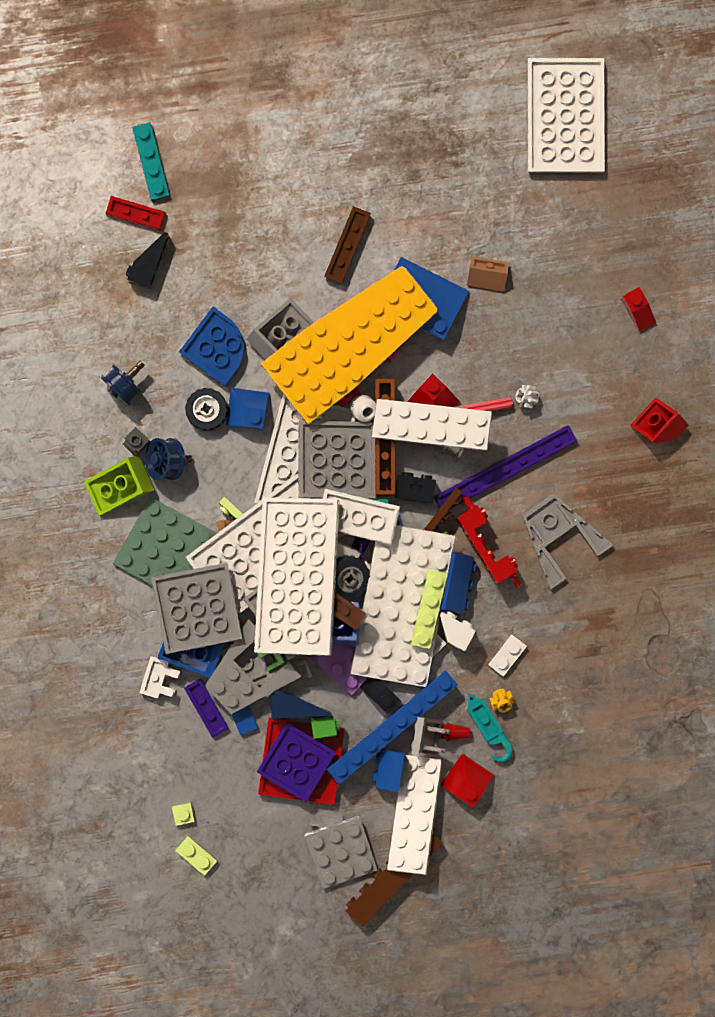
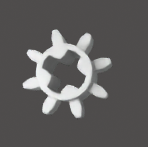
M522 385V388L517 390L516 401L520 403L519 407L532 409L533 405L538 403L539 393L535 391V386Z

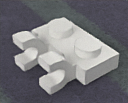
M151 656L140 693L159 699L160 693L174 697L176 690L163 686L166 675L180 679L182 671L169 668V662Z

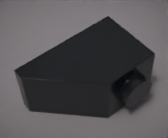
M368 677L360 686L387 714L400 701L379 679Z

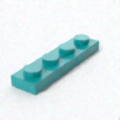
M151 122L133 126L132 129L151 201L170 197Z

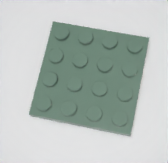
M149 497L113 564L152 585L151 577L193 569L185 557L217 533L160 501Z

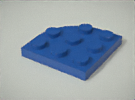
M213 306L180 349L179 353L219 383L226 386L241 365L244 355V343L236 324Z

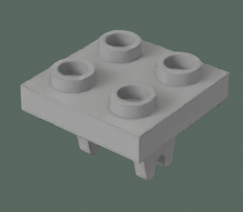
M417 718L414 727L415 736L411 745V755L436 758L437 752L446 753V749L438 748L440 733L449 734L448 729L441 728L443 720Z

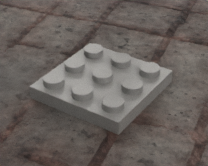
M360 816L304 834L323 889L377 871Z

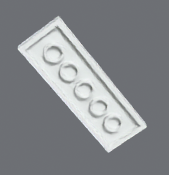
M377 399L372 437L487 451L492 412Z
M404 755L387 869L389 871L427 875L443 763L442 759Z

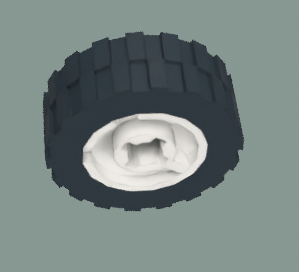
M212 388L197 389L187 399L185 413L189 422L197 429L211 431L224 423L227 417L228 406L220 392ZM204 406L210 407L209 413L203 411Z

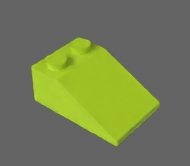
M140 456L127 457L84 481L99 516L154 491Z

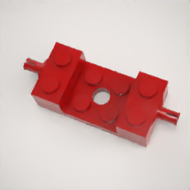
M469 495L462 500L467 506L468 511L456 518L457 522L495 584L509 577L515 588L519 587L523 583L517 576L518 571L516 568L518 564L513 557L509 558L508 555L495 563L493 562L495 556L490 548L486 550L483 543L485 540L481 533L475 532L477 528L487 523L486 518L488 515L483 507L479 509L478 505H474Z

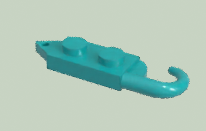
M468 693L467 710L485 740L489 744L501 742L506 750L505 756L497 757L495 754H492V758L502 763L508 761L513 754L511 743L484 699H479Z

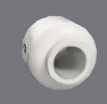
M361 394L353 398L350 404V411L357 420L369 422L375 418L376 403L371 397Z

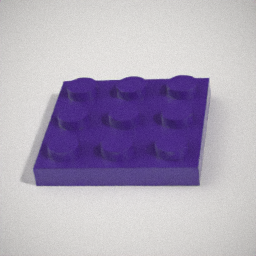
M286 722L257 773L307 802L336 752Z

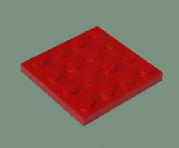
M268 718L263 760L286 722L314 738L312 723ZM340 727L337 735L315 738L336 752L328 767L341 757L345 728ZM326 770L307 801L335 805L337 783ZM260 776L259 795L302 800L264 776Z

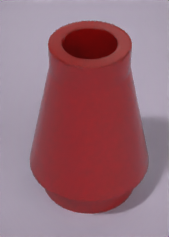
M448 722L447 724H442V729L449 730V734L441 733L442 740L448 742L469 739V727Z

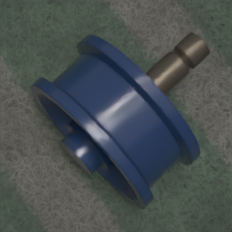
M139 360L126 374L112 363V368L104 376L100 375L99 377L110 387L108 391L115 398L119 396L130 406V401L138 393H143L134 384L132 378L145 365Z
M155 438L151 440L145 454L148 474L157 481L165 478L168 480L178 479L183 473L185 463H191L193 459L191 455H185L182 444L176 438H168L166 440Z

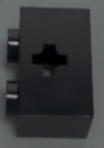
M402 472V475H398L395 499L433 504L436 480L432 479L433 476L421 475V478L413 477L414 473ZM414 482H417L418 486L421 487L417 492H413V489L410 488V485H414Z

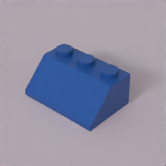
M455 552L451 553L441 610L463 614L464 610L468 611L469 599H466L467 591L471 592L473 581L470 580V575L475 573L477 563L473 561L474 557Z

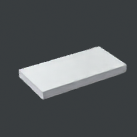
M325 489L323 499L339 500L338 532L392 545L400 506Z

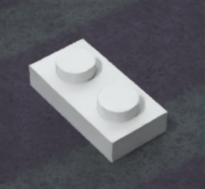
M511 634L488 665L504 677L527 646Z

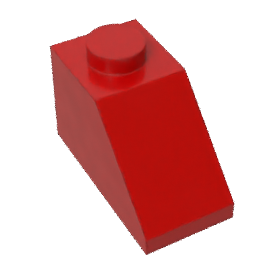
M640 287L622 296L621 301L639 332L656 323L650 305Z

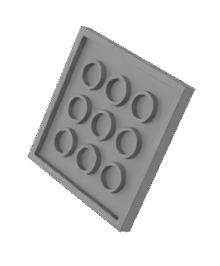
M298 421V498L323 499L324 491L328 489L366 499H376L375 438L372 437L374 422L312 421L308 425L305 421Z
M228 563L151 577L166 654L242 639Z

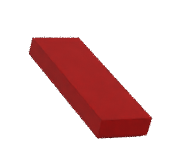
M111 196L105 214L161 231L166 212Z

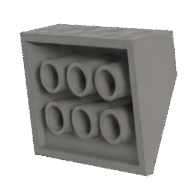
M290 298L253 329L246 340L267 359L314 322Z

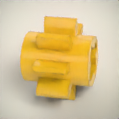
M505 689L494 691L493 697L490 698L493 710L498 709L501 713L508 712L512 708V704L515 703L511 691L506 692Z

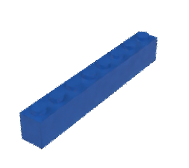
M446 670L443 671L329 766L326 771L337 784L342 783L414 723L418 717H421L457 687L458 684Z

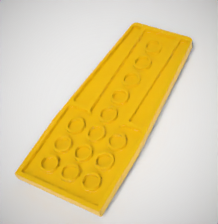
M401 266L305 328L260 364L309 425L354 390L437 312V307L407 269Z

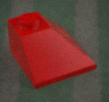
M432 373L407 402L455 407L460 401Z
M655 397L630 426L653 443L676 440L689 425L677 411Z
M462 753L441 783V786L471 807H474L494 774Z

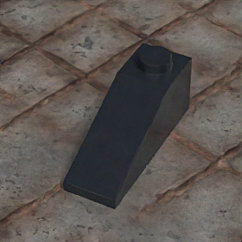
M164 232L133 262L132 266H128L126 272L128 282L151 289L169 239L168 233Z

